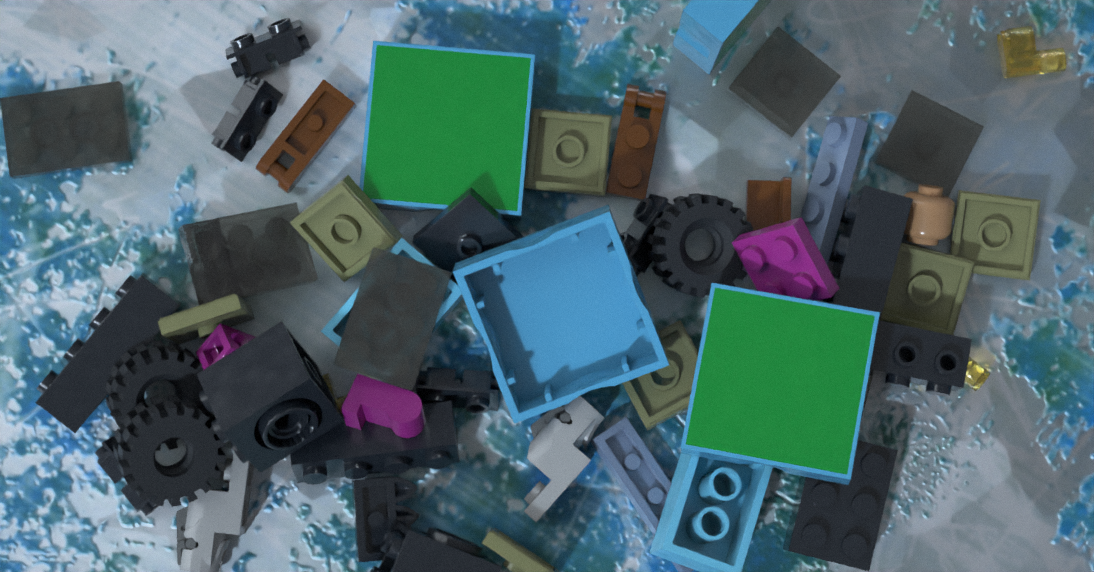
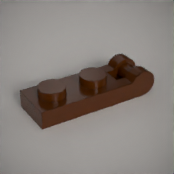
M323 79L266 151L255 169L265 177L268 175L272 176L279 182V188L287 194L290 193L357 105ZM285 152L295 159L289 169L279 162Z
M627 84L605 194L642 201L646 198L667 91L655 89L654 93L639 90L637 85ZM635 105L651 108L649 119L634 117Z

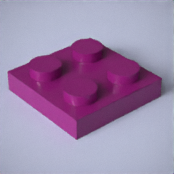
M802 217L741 234L732 242L757 291L818 301L832 297L839 290Z

